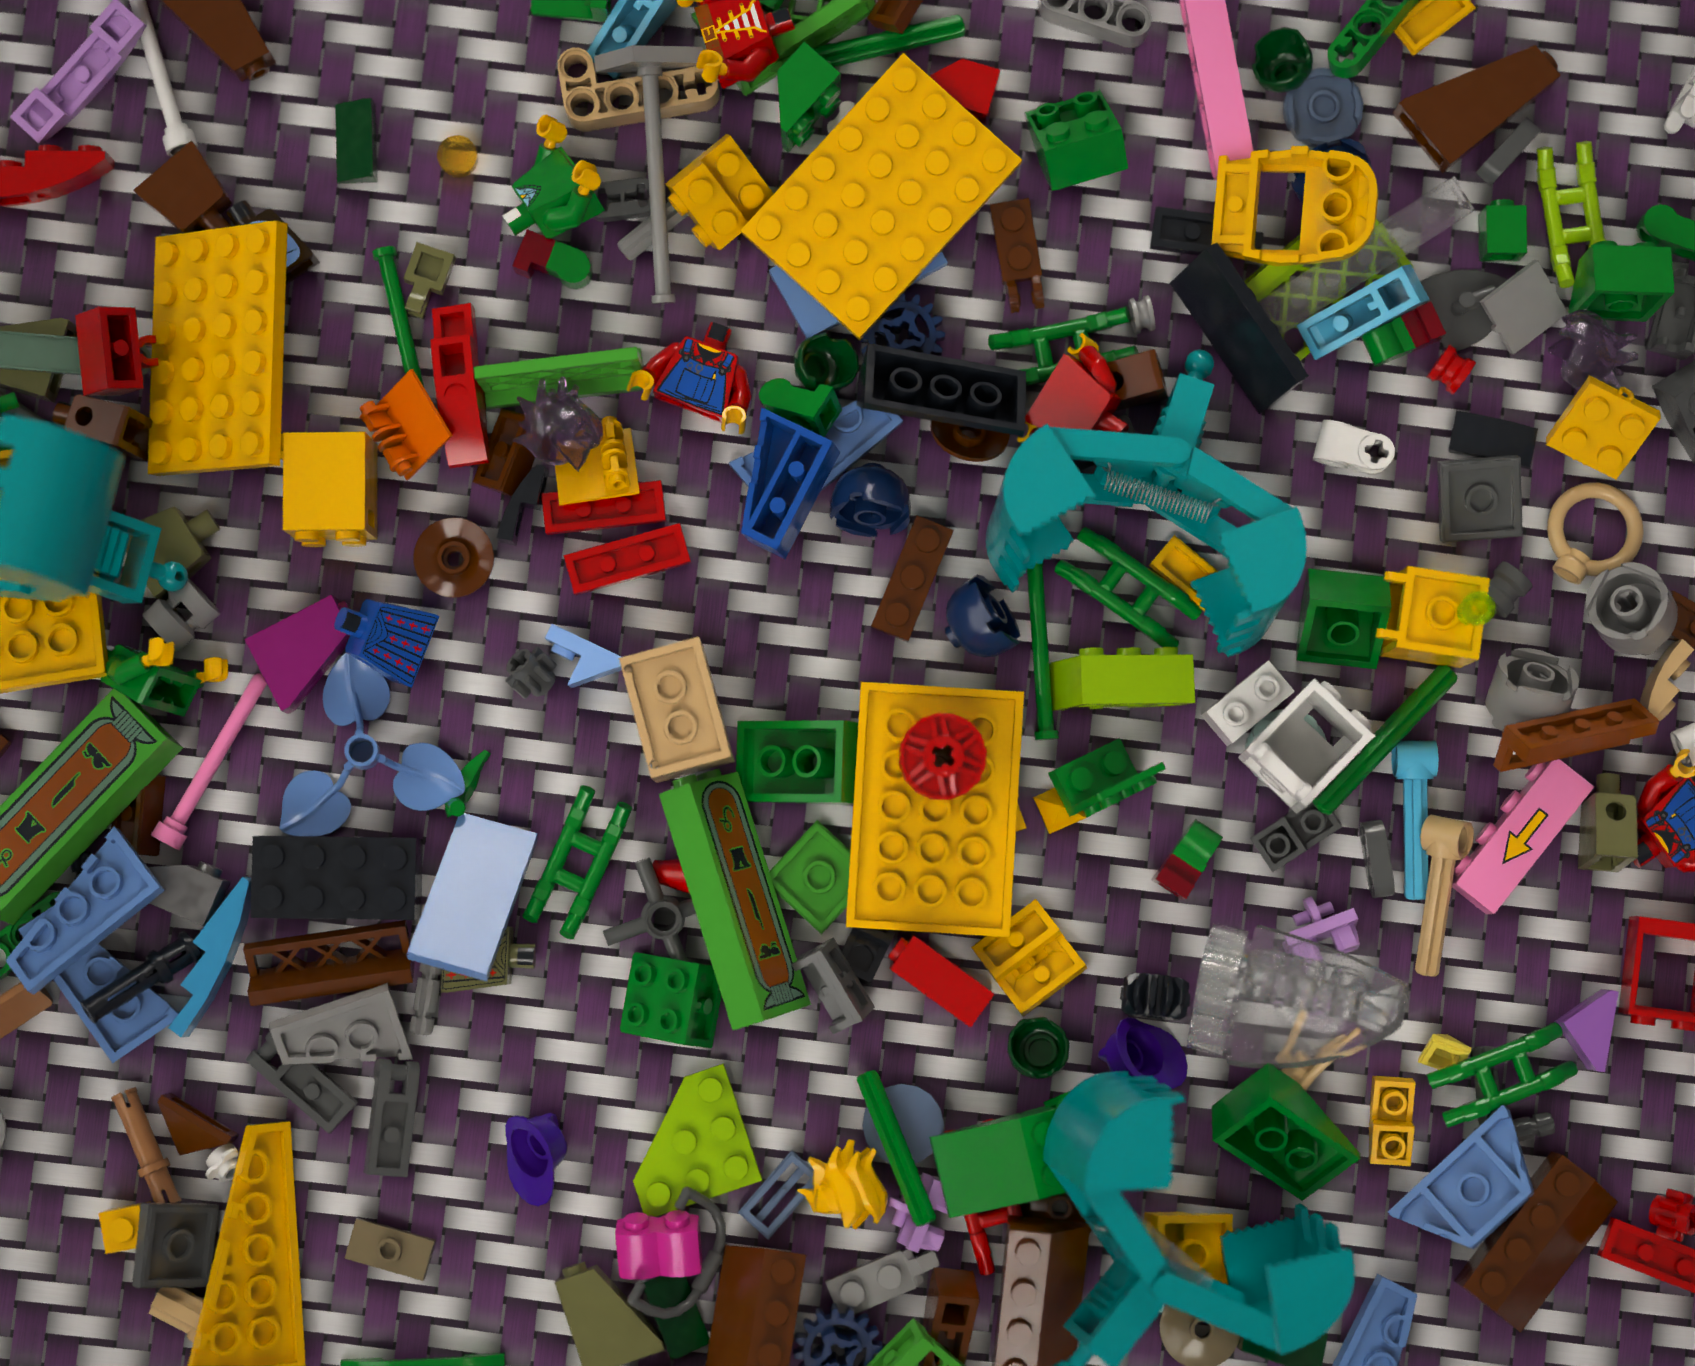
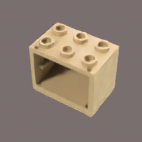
M699 637L619 658L652 780L659 783L735 762L704 645Z

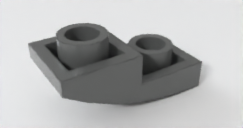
M1311 802L1297 814L1293 810L1250 839L1271 871L1274 872L1342 828V824L1334 812L1330 815L1322 814Z

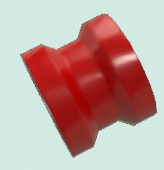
M1449 344L1426 377L1431 381H1440L1445 385L1446 391L1453 395L1472 371L1476 362L1471 358H1462L1457 354V349Z

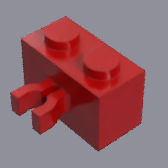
M97 307L75 315L83 396H120L143 389L142 368L157 367L159 363L158 358L150 359L145 357L144 354H140V348L156 343V335L138 337L136 308Z

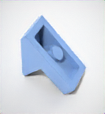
M551 624L545 637L548 642L553 644L550 651L570 661H573L575 655L580 657L568 682L570 688L622 670L619 661L621 656Z

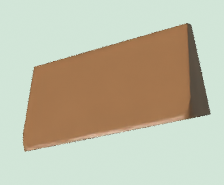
M20 982L0 995V1039L53 1004V999L45 987L33 995Z

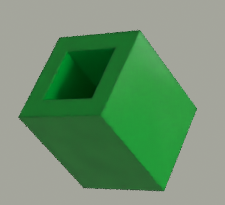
M1499 199L1491 201L1490 205H1486L1478 214L1479 261H1520L1527 254L1526 205H1514L1513 200Z

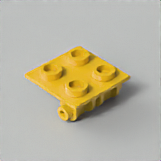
M604 417L598 426V433L552 439L559 505L640 494L631 428L623 429L622 424L617 421L616 417Z

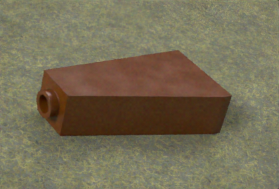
M159 0L241 82L246 79L256 80L269 72L270 66L276 64L274 57L242 0Z
M1533 45L1406 97L1397 105L1392 114L1443 174L1552 87L1561 74L1557 71L1558 65L1554 58L1548 52H1541L1536 45Z

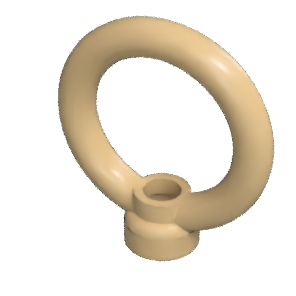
M1598 482L1579 484L1565 491L1553 504L1547 523L1548 539L1554 553L1558 557L1553 566V571L1564 580L1579 585L1586 575L1598 576L1607 569L1610 571L1622 566L1621 564L1632 562L1642 544L1643 522L1637 506L1630 497L1614 486ZM1597 498L1608 501L1621 512L1627 526L1626 541L1621 550L1611 558L1600 561L1590 560L1585 553L1571 548L1566 541L1563 529L1566 514L1573 505L1584 499Z

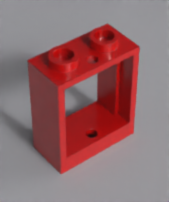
M1629 916L1618 1013L1631 1015L1630 1023L1655 1026L1656 1018L1671 1020V1028L1695 1031V971L1690 1012L1636 1005L1644 935L1695 942V924L1642 916Z
M912 935L909 941L901 937L888 955V958L893 961L889 967L890 970L970 1028L995 995V993L914 935Z

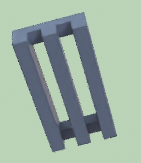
M791 1150L741 1207L738 1213L769 1240L805 1196L798 1192L768 1227L762 1221L804 1173L810 1179L802 1188L813 1189V1168ZM793 1162L798 1168L761 1211L754 1216L750 1210Z

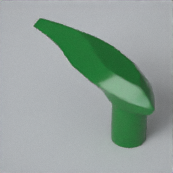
M482 751L461 770L465 783V792L461 796L451 798L445 803L447 818L452 815L461 816L466 810L465 804L474 793L481 770L491 755L488 751Z

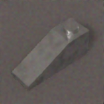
M202 861L199 862L198 867L191 865L148 867L165 890L151 901L150 904L201 926H205L220 907L231 882L220 877L223 870Z

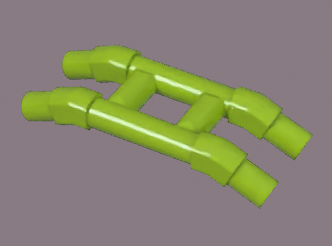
M1592 141L1576 143V175L1579 187L1556 190L1557 182L1553 161V147L1537 148V182L1539 192L1541 193L1550 247V260L1561 288H1569L1574 285L1575 281L1570 266L1571 261L1567 244L1589 241L1588 247L1590 248L1594 243L1607 241L1604 236L1596 188L1597 180L1595 162H1593ZM1582 203L1586 226L1563 229L1559 206Z

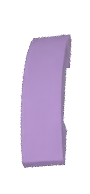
M113 0L90 25L89 28L93 31L91 35L44 88L40 90L36 87L10 116L39 144H43L60 131L101 91L126 60L145 30L146 25L119 0Z

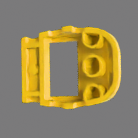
M1291 146L1290 150L1272 152L1269 149L1251 151V158L1231 161L1227 155L1219 156L1211 245L1218 243L1228 257L1272 266L1326 263L1350 258L1366 245L1375 228L1378 205V186L1371 167L1358 156L1330 150L1329 152L1310 150L1308 146ZM1261 172L1305 173L1299 250L1255 249Z

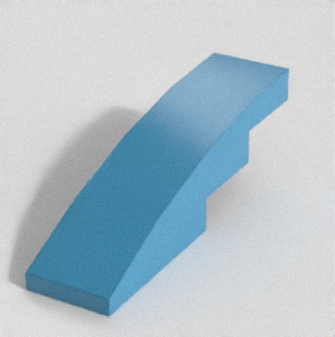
M242 877L193 941L205 953L180 984L193 996L168 1027L181 1038L190 1036L214 1001L234 961L250 914L251 877Z

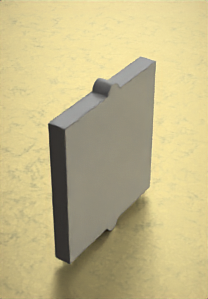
M1535 259L1479 301L1493 324L1491 330L1499 334L1509 353L1513 355L1568 313L1555 291L1557 288L1556 283L1550 282L1541 264Z

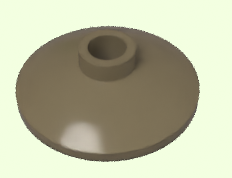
M1166 1304L1160 1316V1337L1165 1349L1176 1361L1185 1366H1217L1227 1360L1235 1351L1240 1340L1239 1335L1206 1322L1209 1324L1208 1334L1197 1336L1195 1334L1196 1324L1206 1321Z

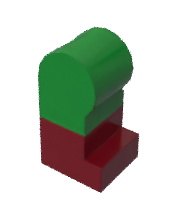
M528 229L525 232L512 265L515 273L531 279L534 270H538L559 278L564 286L575 290L587 286L593 275L592 265L584 252L554 239H546L543 235Z
M1430 301L1411 312L1393 319L1390 323L1373 329L1364 334L1361 339L1374 366H1379L1438 342L1446 335V332Z
M1195 819L1151 880L1181 900L1187 899L1223 836Z

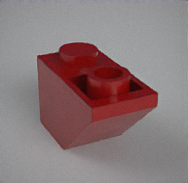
M962 58L929 75L983 125L986 124L999 82L1000 69Z

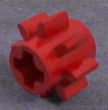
M1668 1188L1666 1196L1657 1195L1653 1199L1649 1209V1221L1652 1225L1658 1226L1656 1235L1682 1242L1684 1234L1689 1236L1695 1234L1693 1195Z

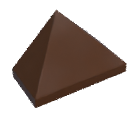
M172 1093L162 1094L157 1101L179 1156L235 1142L239 1136L235 1131Z

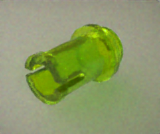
M1473 592L1460 603L1457 609V616L1464 625L1469 623L1472 626L1483 625L1494 616L1495 603L1486 593ZM1472 604L1477 607L1478 615L1473 612Z

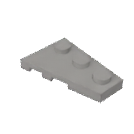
M387 983L269 1022V1029L282 1065L333 1063L335 1059L360 1058L361 1062L376 1061V1057H398V1060H413L409 1043Z

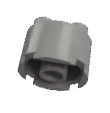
M1623 563L1620 567L1610 571L1608 569L1603 571L1593 580L1586 595V608L1592 625L1602 640L1617 652L1645 656L1655 653L1673 633L1678 616L1677 604L1665 582L1655 570L1641 563Z
M1518 648L1514 649L1513 654L1507 657L1505 652L1499 658L1485 699L1486 708L1493 716L1492 724L1497 729L1504 731L1505 725L1569 712L1579 686V677L1576 671L1571 666L1566 671L1557 665L1558 657L1541 650Z

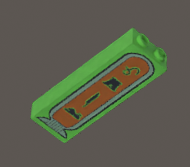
M114 688L0 806V920L14 925L137 797L140 791L183 749L140 703Z
M715 769L699 774L697 777L696 774H692L672 781L674 789L660 793L659 797L732 1030L756 1024L811 1005L801 971H795L791 965L797 961L738 772L722 775L720 769Z

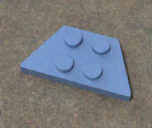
M1504 1105L1497 1109L1396 1203L1388 1213L1394 1218L1475 1249L1535 1194L1510 1110Z

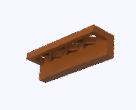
M1632 698L1505 725L1493 766L1499 772L1626 745L1630 743L1631 739L1656 734L1660 721L1638 700Z

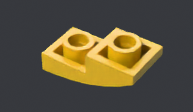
M1372 1076L1369 1119L1370 1164L1411 1166L1415 1128L1412 1123L1416 1084L1413 1078Z

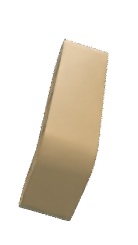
M570 48L560 55L558 74L564 108L570 124L575 129L594 131L645 122L642 77L636 76L598 83L591 55L586 50ZM576 63L587 67L586 73L581 77L573 78L567 74L568 69ZM696 66L662 72V76H658L659 89L666 88L673 95L667 102L660 103L661 119L705 112L712 109L720 98L718 79L712 83L706 82L702 77L703 69H698ZM698 83L705 84L706 94L698 95ZM683 85L686 99H681L678 86ZM628 95L633 99V103L629 108L619 110L612 105L618 96ZM581 102H589L594 105L592 112L586 116H578L573 113V110Z

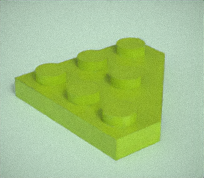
M724 1063L685 1076L633 1180L643 1213L648 1216L657 1217L677 1210L674 1205L682 1189L687 1186L710 1199L763 1180ZM689 1199L686 1206L695 1204L696 1202Z

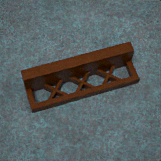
M406 920L244 943L243 951L250 975L247 991L250 1005L256 1006L366 990L386 983L388 986L413 983L415 961L409 960L407 956L411 941ZM399 934L402 949L386 951L376 945L381 937ZM351 941L362 947L361 951L355 956L346 957L336 951V948L343 942ZM308 947L322 954L317 961L307 963L295 955L301 948ZM271 953L281 959L277 967L259 969L256 955Z

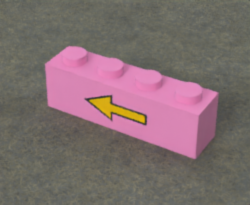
M1560 759L1532 765L1525 775L1529 782L1520 793L1514 790L1506 798L1500 807L1504 812L1495 825L1492 822L1485 825L1475 839L1479 843L1477 848L1470 856L1467 855L1463 860H1457L1455 864L1452 888L1485 914L1496 913L1594 788L1592 784Z

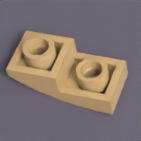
M1683 639L1672 642L1654 666L1642 692L1640 703L1659 721L1665 718L1675 707L1676 703L1672 699L1680 691L1668 679L1676 680L1691 664L1687 658L1694 649Z

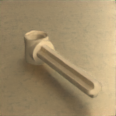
M1429 815L1422 826L1420 835L1421 847L1426 851L1427 855L1432 856L1415 971L1423 976L1431 977L1439 974L1456 860H1463V858L1467 857L1473 845L1474 828L1470 822Z

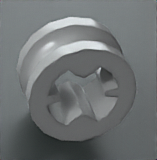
M1143 296L1141 301H1135L1134 298L1128 299V309L1134 334H1139L1143 328L1155 331V316L1150 296Z

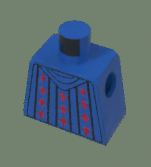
M366 599L361 606L360 612L343 607L336 616L334 628L350 635L345 647L347 654L390 681L412 688L440 616L418 609Z

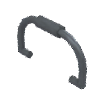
M688 1186L682 1189L674 1207L683 1211L689 1199L703 1206L712 1215L716 1225V1240L713 1249L708 1251L702 1263L701 1274L696 1276L691 1286L693 1290L677 1306L664 1309L640 1299L646 1285L636 1281L628 1297V1304L647 1315L661 1319L680 1316L692 1308L701 1294H706L723 1259L721 1254L726 1241V1225L720 1208L708 1197Z

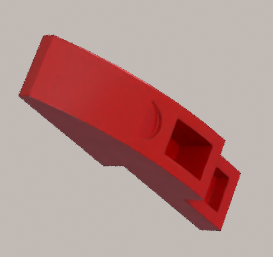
M40 145L38 150H25V166H22V163L18 161H0V207L38 203L74 192L113 170L115 161L106 151H102V147L95 145L78 146V151H63L62 147L56 145Z
M471 303L432 308L434 339H430L438 412L452 434V437L444 444L448 466L451 469L490 463L485 394L476 381L474 366H479L475 309Z

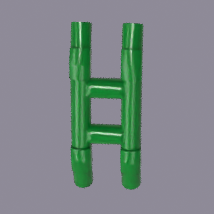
M1127 307L1089 315L1084 318L1031 329L1026 328L1007 333L991 334L988 337V345L991 350L1022 348L1033 344L1038 367L1020 370L1026 371V387L1038 385L1039 383L1047 382L1058 364L1053 363L1049 341L1072 336L1075 350H1077L1083 342L1079 336L1081 333L1089 337L1088 333L1099 332L1113 328V326L1128 323L1131 321L1130 313ZM1134 345L1101 353V355L1107 362L1137 354L1138 350Z
M1088 527L1082 528L1078 534V541L1087 545L1108 561L1113 562L1100 582L1064 559L1057 563L1054 572L1071 582L1072 585L1087 595L1092 596L1161 647H1178L1179 640L1166 631L1158 622L1145 614L1159 595L1191 620H1196L1202 613V609L1182 590L1123 551L1114 542L1097 534ZM1126 572L1145 585V588L1133 605L1112 592Z
M585 785L580 786L561 834L522 915L527 921L537 923L555 888V884L578 893L560 930V934L563 937L571 940L575 938L586 917L632 811V806L629 804L617 802L602 841L579 832L595 795V790ZM572 846L594 856L585 878L562 869Z
M1553 1022L1504 1045L1428 1073L1427 1077L1432 1089L1475 1075L1483 1094V1098H1478L1459 1107L1442 1112L1447 1128L1488 1115L1490 1112L1499 1109L1502 1105L1507 1106L1541 1091H1546L1577 1075V1066L1572 1061H1567L1535 1075L1527 1056L1528 1052L1542 1048L1563 1035L1561 1026ZM1511 1059L1520 1083L1499 1091L1490 1068Z

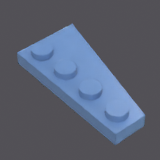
M115 826L105 836L107 841L95 855L91 854L81 866L82 872L69 888L64 887L55 898L57 903L44 919H38L5 960L29 993L33 995L165 891L120 829Z
M52 907L19 928L18 930L21 935L25 937L38 919H44ZM98 943L53 980L110 1061L114 1063L170 1025L180 1012L152 988H149L93 1024L82 1009L80 1002L131 971ZM136 981L109 997L108 1001L136 984Z
M1377 1274L1332 1366H1399L1402 1348L1406 1347L1418 1294Z

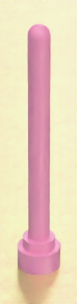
M257 673L251 678L171 817L166 816L163 822L158 821L151 836L180 851L188 837L185 835L188 829L185 826L186 822L267 685L262 673Z

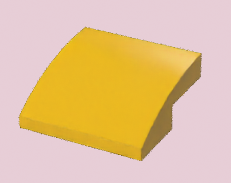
M1037 899L1011 917L1010 937L985 936L971 947L1023 1017L1088 969Z

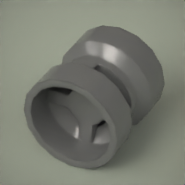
M1502 561L1494 569V577L1489 582L1486 606L1494 613L1506 618L1515 608L1514 602L1518 597H1524L1532 589L1533 585L1517 568Z

